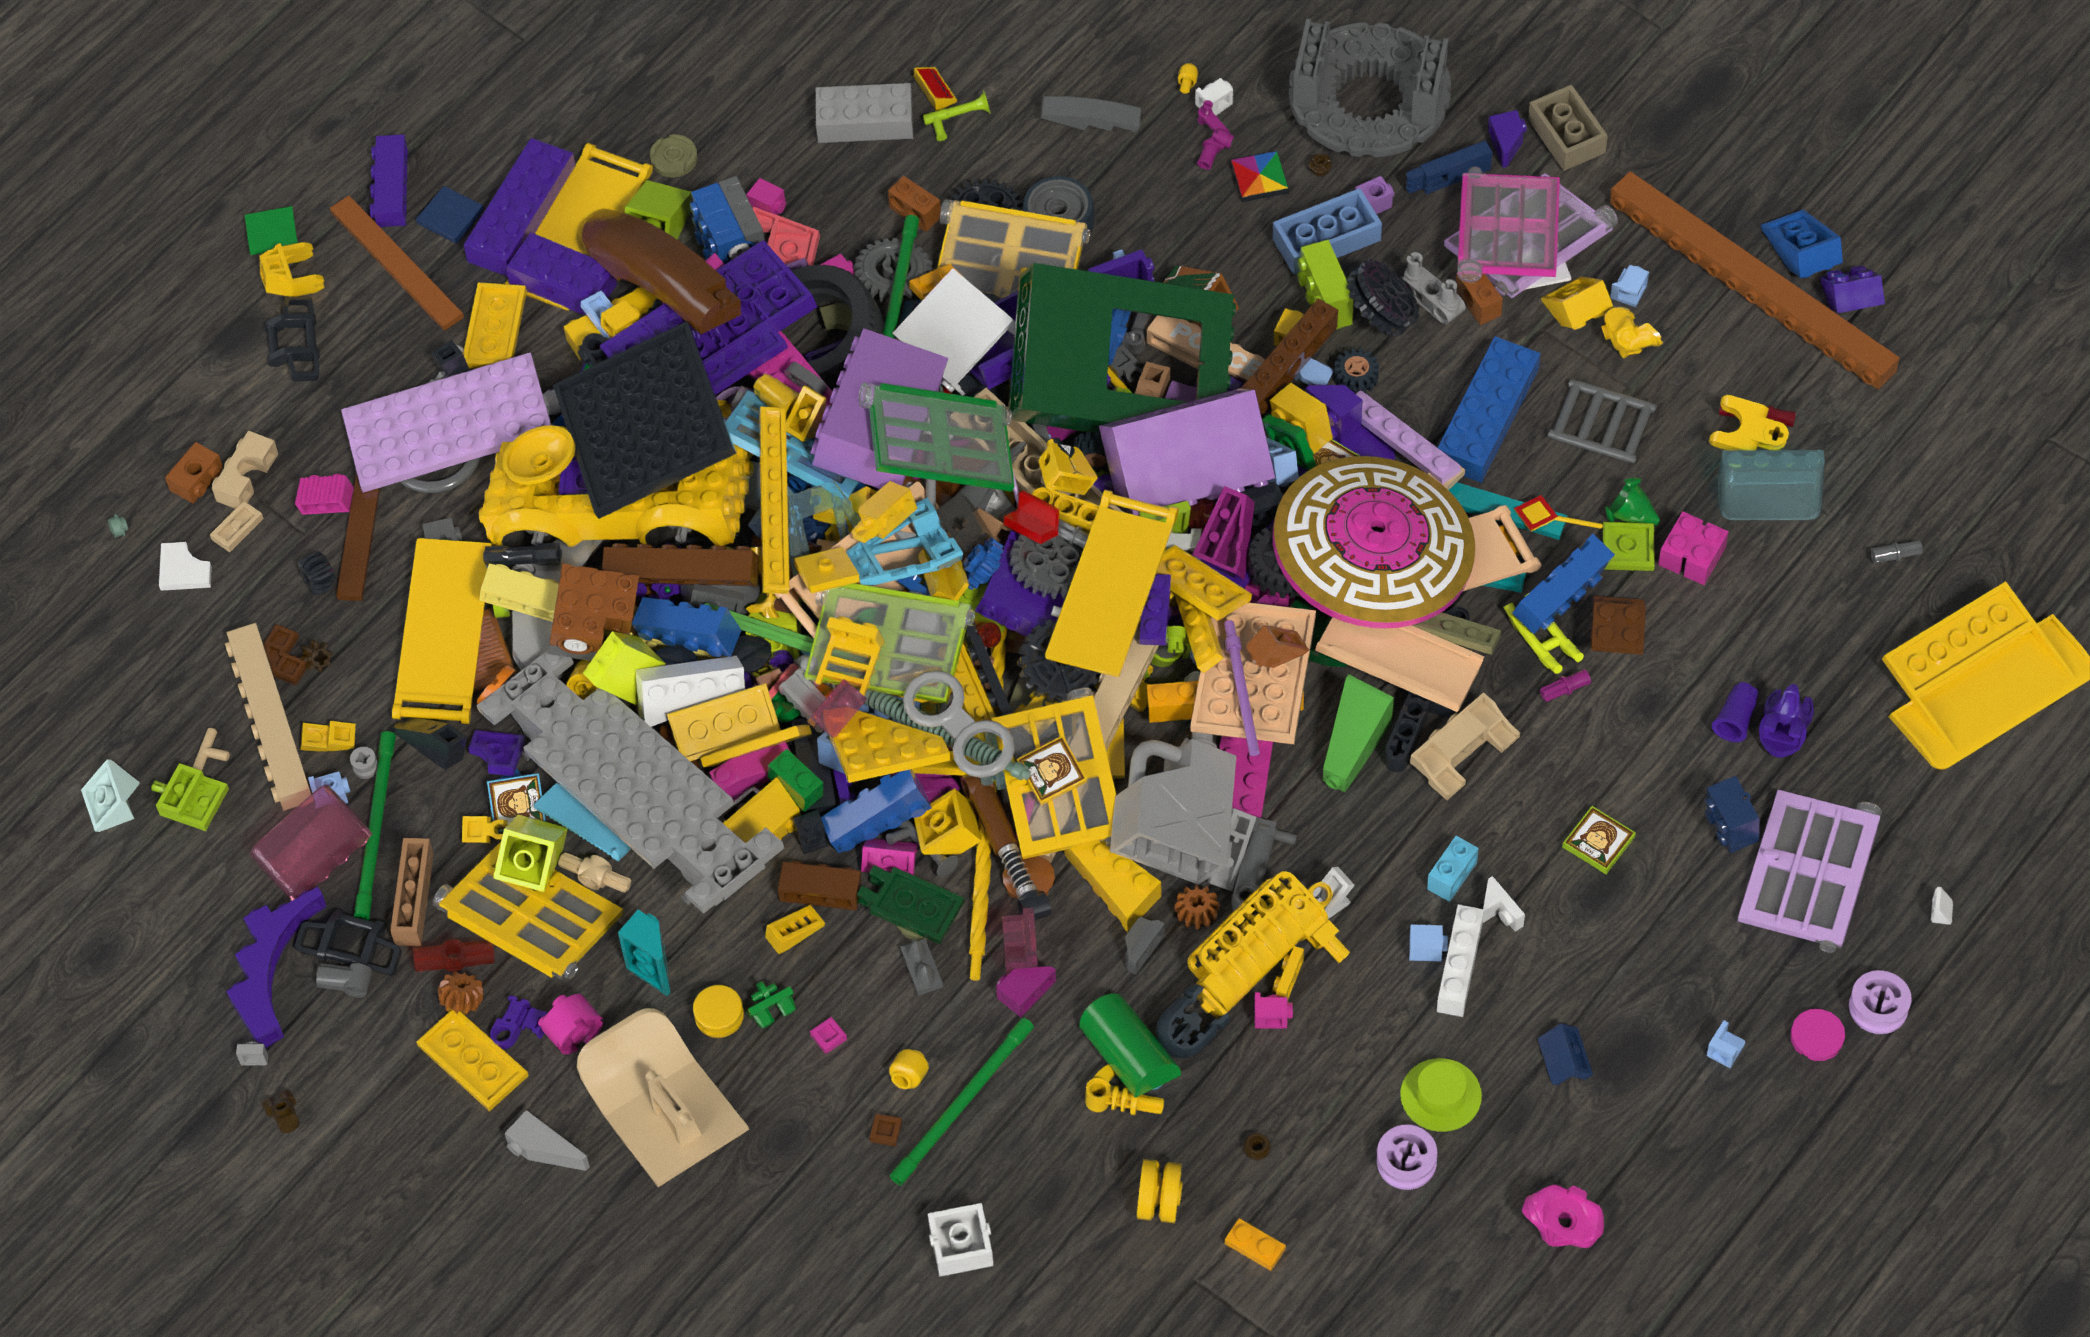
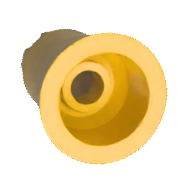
M764 374L756 380L753 386L754 393L768 407L786 408L787 421L800 393L786 386L779 379L769 374Z

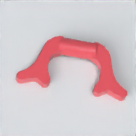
M796 663L790 664L769 691L771 700L778 693L779 686L799 668Z

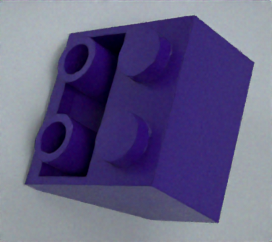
M1854 266L1850 268L1851 271L1843 273L1841 270L1827 272V276L1820 277V283L1830 310L1836 313L1885 304L1881 275L1872 269L1865 268V266Z
M1309 385L1306 388V393L1326 405L1332 437L1336 442L1342 444L1361 428L1363 400L1345 385Z

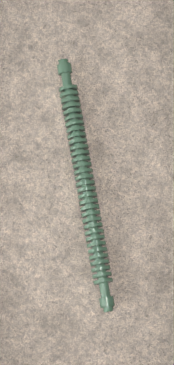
M833 665L827 666L828 670L845 672ZM822 682L841 693H848L855 700L904 725L943 737L946 746L953 749L955 740L942 726L930 728L918 725L905 712L903 700L891 694L870 690L866 691L864 697L859 695L860 689ZM916 708L917 711H919V712L922 713L923 715L932 716V715H930V714H928V713H926V712H924V711H921L920 709ZM974 736L968 740L964 748V755L984 765L995 762L1002 754V750ZM1010 761L1005 770L1011 772V776L1019 780H1028L1031 775L1028 766L1020 762L1014 763Z

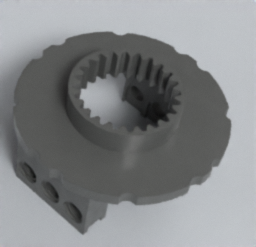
M1306 19L1299 54L1295 61V69L1291 71L1289 85L1291 86L1289 89V101L1297 122L1307 127V134L1320 144L1337 152L1347 151L1351 156L1362 157L1369 154L1373 157H1384L1412 149L1414 143L1424 142L1439 128L1445 118V109L1449 108L1451 93L1448 92L1451 90V79L1447 68L1449 39L1444 38L1443 41L1429 39L1430 36L1426 35L1423 39L1409 30L1401 27L1394 29L1385 23H1377L1376 25H1369L1366 22L1353 23L1330 30V22L1325 21V24L1311 22V19ZM1364 73H1367L1372 77L1374 73H1377L1378 78L1385 75L1387 76V81L1394 80V86H1399V91L1403 92L1402 104H1399L1398 110H1393L1392 116L1385 114V119L1377 116L1375 121H1372L1370 117L1362 120L1359 115L1353 118L1351 112L1345 114V108H1340V102L1336 101L1337 90H1340L1341 83L1346 84L1347 78L1353 80L1356 74L1359 77H1363Z

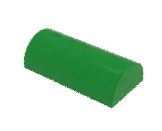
M1119 994L1102 996L1090 1004L1082 1014L1080 1019L1081 1030L1135 1098L1181 1076L1179 1066L1123 996Z

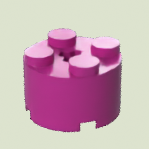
M580 993L569 997L561 995L556 998L552 1004L553 1008L538 1022L542 1031L560 1052L565 1055L578 1051L577 1045L582 1041L587 1044L599 1033L603 1025L600 1021L602 1017Z

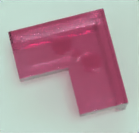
M843 679L823 700L807 722L814 728L819 726L832 738H835L866 702L867 698Z

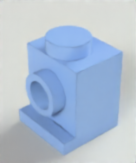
M339 772L315 779L313 776L308 777L318 811L348 803L346 793L350 792L347 778H341Z

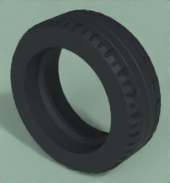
M805 266L792 270V272L813 295L815 303L825 301L844 303L848 305L853 313L850 329L843 341L827 355L808 361L810 366L833 392L834 388L840 387L836 385L840 372L847 370L844 368L848 353H854V351H851V346L855 336L860 338L863 328L883 334L884 323L877 303L857 276L837 266Z

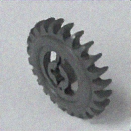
M884 238L882 243L876 240L874 245H866V249L860 251V255L855 258V264L853 265L854 275L863 282L868 290L871 289L873 298L877 293L880 294V302L883 301L885 296H888L890 300L901 242H898L897 238H893L892 241ZM915 243L913 244L909 263L911 270L907 275L903 293L909 300H912L913 292L909 289V281L933 271L929 255L923 253V248H916ZM885 259L883 261L882 276H880L875 268L881 260Z

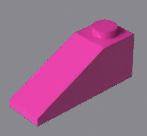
M782 743L733 758L709 773L713 782L732 797L734 802L751 786L754 785L758 788L770 781L768 779V764L785 749L789 751L790 749L786 743Z

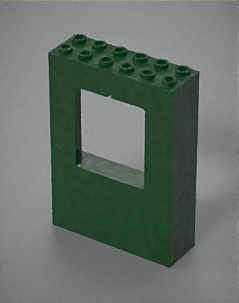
M1032 263L1019 275L1008 420L1091 433L1097 431L1101 434L1100 425L1187 403L1107 389L1113 309L1200 322L1199 362L1204 363L1198 365L1196 400L1227 392L1231 384V376L1228 375V369L1233 358V353L1230 351V342L1234 337V327H1232V318L1236 312V303H1233L1234 294Z

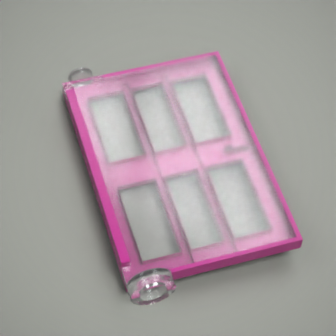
M1471 167L1468 173H1463L1457 275L1462 281L1476 282L1481 278L1482 274L1556 277L1560 177L1482 174V170L1479 167Z

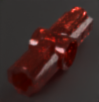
M451 939L443 945L413 948L415 972L439 969L458 972L467 966L495 964L493 943L487 940L462 943L457 939ZM451 954H458V955H459V956L456 957V958L448 957V956L451 955Z

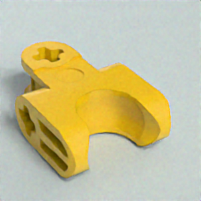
M1725 395L1721 398L1720 404L1722 409L1734 414L1739 419L1740 428L1731 433L1722 431L1712 433L1709 438V443L1712 446L1749 457L1755 456L1757 447L1769 451H1779L1785 446L1789 435L1788 429L1783 423L1766 418L1769 411L1768 407L1731 395ZM1774 432L1778 433L1777 441L1772 440Z

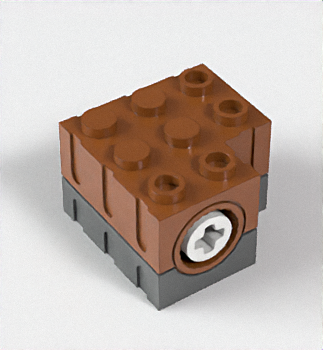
M562 563L548 654L592 661L601 648L603 639L606 640L612 631L630 635L639 576L625 575L607 570L600 571L595 568L582 566L575 567Z

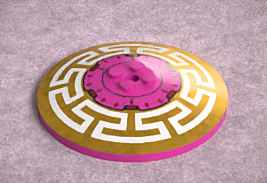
M1371 456L1346 457L1328 461L1312 468L1288 488L1279 503L1273 524L1272 535L1275 556L1280 569L1290 585L1300 596L1320 611L1341 621L1358 626L1399 628L1433 618L1447 609L1460 596L1470 578L1475 561L1473 529L1467 514L1453 494L1427 473L1408 464L1387 458ZM1378 526L1383 529V532H1374L1371 527Z

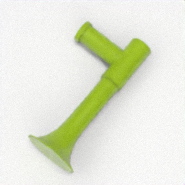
M983 90L981 97L975 101L923 115L926 125L933 123L937 140L943 141L947 138V134L945 133L942 120L975 110H985L990 114V110Z

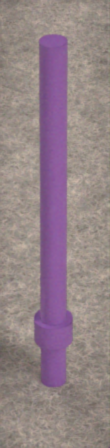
M1228 620L1224 622L1227 637L1225 639L1226 651L1230 653L1249 755L1257 756L1260 752L1240 650L1242 649L1241 641L1236 634L1234 621Z

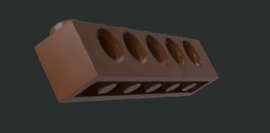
M1318 298L1241 388L1255 390L1261 417L1271 406L1270 400L1296 377L1338 327V309Z

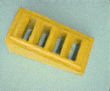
M808 905L768 924L765 937L776 952L781 954L824 927L825 922L814 908ZM804 917H807L811 924L808 925V923L804 920ZM795 923H798L801 926V929H799Z

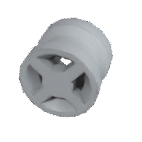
M359 747L351 753L350 762L353 772L357 777L368 779L376 774L378 762L372 749Z

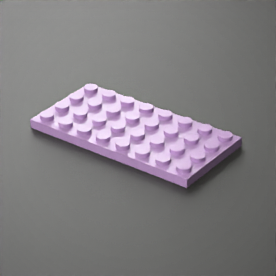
M531 353L341 409L363 493L499 452L502 442H513L518 436L528 430L551 425Z

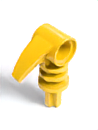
M1109 1064L1099 1070L1086 1085L1085 1103L1087 1108L1093 1112H1102L1109 1105H1112L1111 1110L1121 1107V1112L1128 1108L1131 1115H1136L1137 1110L1156 1114L1163 1112L1164 1099L1140 1095L1135 1098L1128 1092V1088L1118 1091L1119 1086H1111L1109 1082L1116 1073ZM1099 1093L1102 1096H1094L1093 1094Z

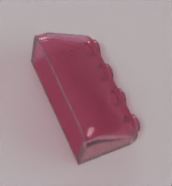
M323 785L257 842L251 850V857L262 872L293 901L303 892L311 890L318 883L326 880L333 869L345 863L353 851L366 844L372 833L329 785Z

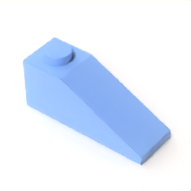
M1266 437L1275 478L1268 480V482L1276 481L1278 487L1288 486L1290 482L1299 478L1296 451Z

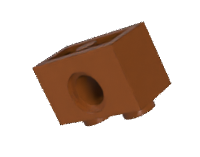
M1460 272L1456 274L1457 294L1462 298L1479 325L1501 316L1503 298L1485 274Z
M195 442L165 479L171 492L194 504L199 497L205 494L211 482L220 476L223 465L217 453Z

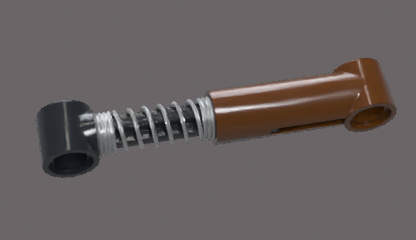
M966 775L961 777V784L966 798L972 802L995 854L1002 858V863L1006 864L1005 869L1008 870L1007 874L1011 876L1010 881L1014 882L1013 887L1016 888L1019 898L1017 899V907L1023 922L1027 924L1050 916L1051 906L1048 897L1044 891L1037 890L1036 885L1033 884L1034 881L1030 880L1031 874H1027L1028 868H1024L1025 862L1021 861L1022 856L1018 854L1019 842L995 792L992 776L979 778Z

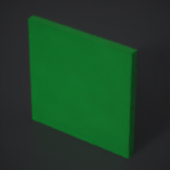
M292 206L245 215L250 255L265 253L275 248L279 243H281V246L298 243Z

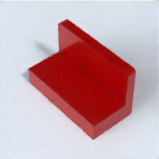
M1023 490L1019 492L1018 509L1004 516V525L1042 544L1058 536L1059 508Z

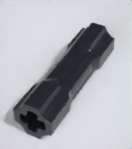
M543 543L529 547L485 546V551L483 552V561L486 568H488L489 563L493 565L502 564L507 567L520 564H537L540 566L561 565L563 558L560 543Z

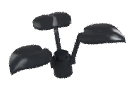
M750 635L739 636L731 656L738 657L745 673H752L758 671L767 663L771 655V643ZM668 646L655 652L666 663L665 666L697 661V656L694 652L683 646Z

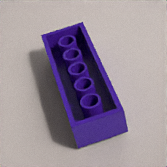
M530 138L465 242L464 249L467 262L508 277L507 265L530 232L535 234L574 169L575 160L572 152Z

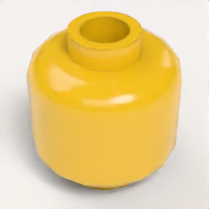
M905 1049L898 1053L889 1068V1073L897 1087L901 1089H914L922 1082L929 1066L921 1052Z

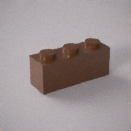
M800 861L783 862L778 885L780 902L857 911L859 900L857 893L862 886L861 871L851 867H844L842 869L832 868L825 864H818L817 866L807 865Z

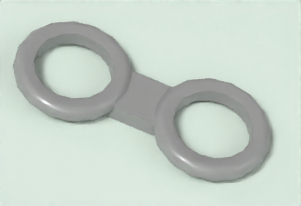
M930 671L914 678L907 686L903 697L904 710L909 718L920 726L930 728L942 726L955 740L953 745L954 761L959 769L969 776L984 778L994 776L1004 770L1012 760L1015 750L1014 740L1009 730L994 721L983 720L975 722L962 709L965 700L962 685L957 678L948 672ZM934 682L944 683L949 686L953 691V700L946 711L934 716L923 715L917 711L914 700L917 692L923 686ZM982 732L996 734L1002 739L1004 747L1002 754L995 762L989 765L978 766L966 760L964 748L972 736Z

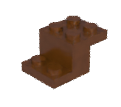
M1593 596L1591 651L1643 655L1646 614L1645 600Z

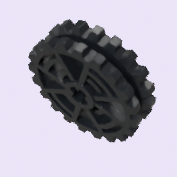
M1368 259L1356 271L1354 270L1349 274L1346 280L1348 282L1346 287L1351 292L1349 296L1354 300V306L1360 309L1361 315L1367 318L1372 326H1377L1380 332L1385 331L1389 336L1394 335L1398 337L1410 325L1412 326L1418 321L1420 309L1415 304L1417 302L1416 298L1412 296L1411 289L1406 287L1405 281L1399 278L1394 270H1389L1387 265H1381L1377 260L1373 262L1371 259Z
M1058 618L1054 623L1049 619L1042 624V627L1039 624L1031 631L1032 634L1029 633L1023 640L1025 644L1019 648L1018 652L1022 657L1017 661V666L1023 669L1019 675L1021 679L1026 678L1027 683L1025 687L1027 689L1033 688L1035 690L1034 696L1039 698L1042 695L1045 697V702L1051 703L1053 699H1056L1057 703L1067 701V699L1069 701L1078 699L1079 695L1084 697L1090 691L1089 688H1093L1098 682L1096 677L1101 675L1099 672L1064 663L1058 665L1056 661L1046 659L1045 653Z

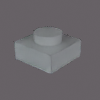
M258 1042L237 1044L236 1055L241 1066L268 1064V1053L264 1044Z

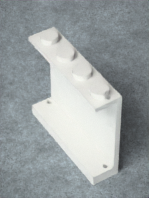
M952 268L899 325L893 334L899 341L949 358L941 383L951 393L956 390L963 396L965 393L960 389L961 387L958 383L1007 330L1015 335L1016 322Z

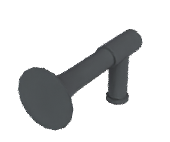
M909 820L902 822L899 826L901 830L886 835V841L890 845L910 837L920 846L916 826ZM930 854L937 863L938 877L949 875L958 864V857L955 855L947 857L943 854Z

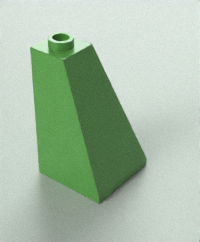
M1349 674L1345 680L1323 768V781L1330 788L1339 789L1343 792L1347 791L1392 724L1394 697Z

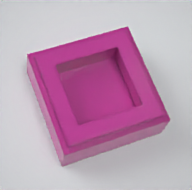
M832 1017L810 1031V1036L825 1054L847 1040V1035Z

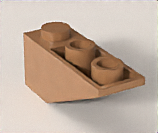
M1146 361L1135 394L1165 398L1170 386V368Z

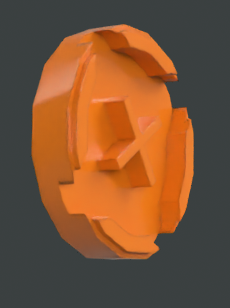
M506 665L497 674L496 679L492 681L491 685H488L477 699V704L509 681L516 670L510 665Z

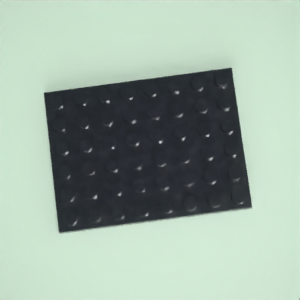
M688 321L553 385L567 430L574 439L575 455L594 513L598 519L737 454Z

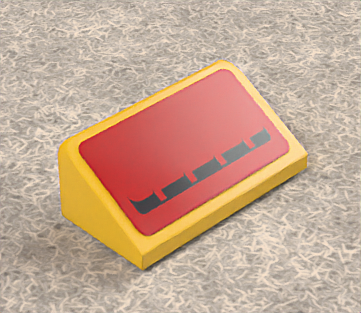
M935 67L914 68V79L936 111L957 102V99Z

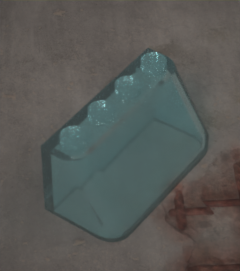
M1824 450L1722 451L1718 472L1720 513L1729 520H1812L1817 518L1822 507Z

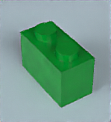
M785 749L768 764V779L771 781L775 778L780 780L796 805L804 812L823 796V782L788 749Z

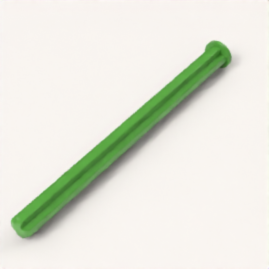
M710 603L704 604L709 605L713 611H718L719 606ZM729 610L742 631L811 653L814 638ZM833 650L831 655L869 665L870 660H862L859 655Z

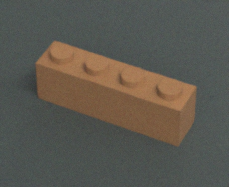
M403 838L391 924V934L397 946L422 945L434 856L430 839Z

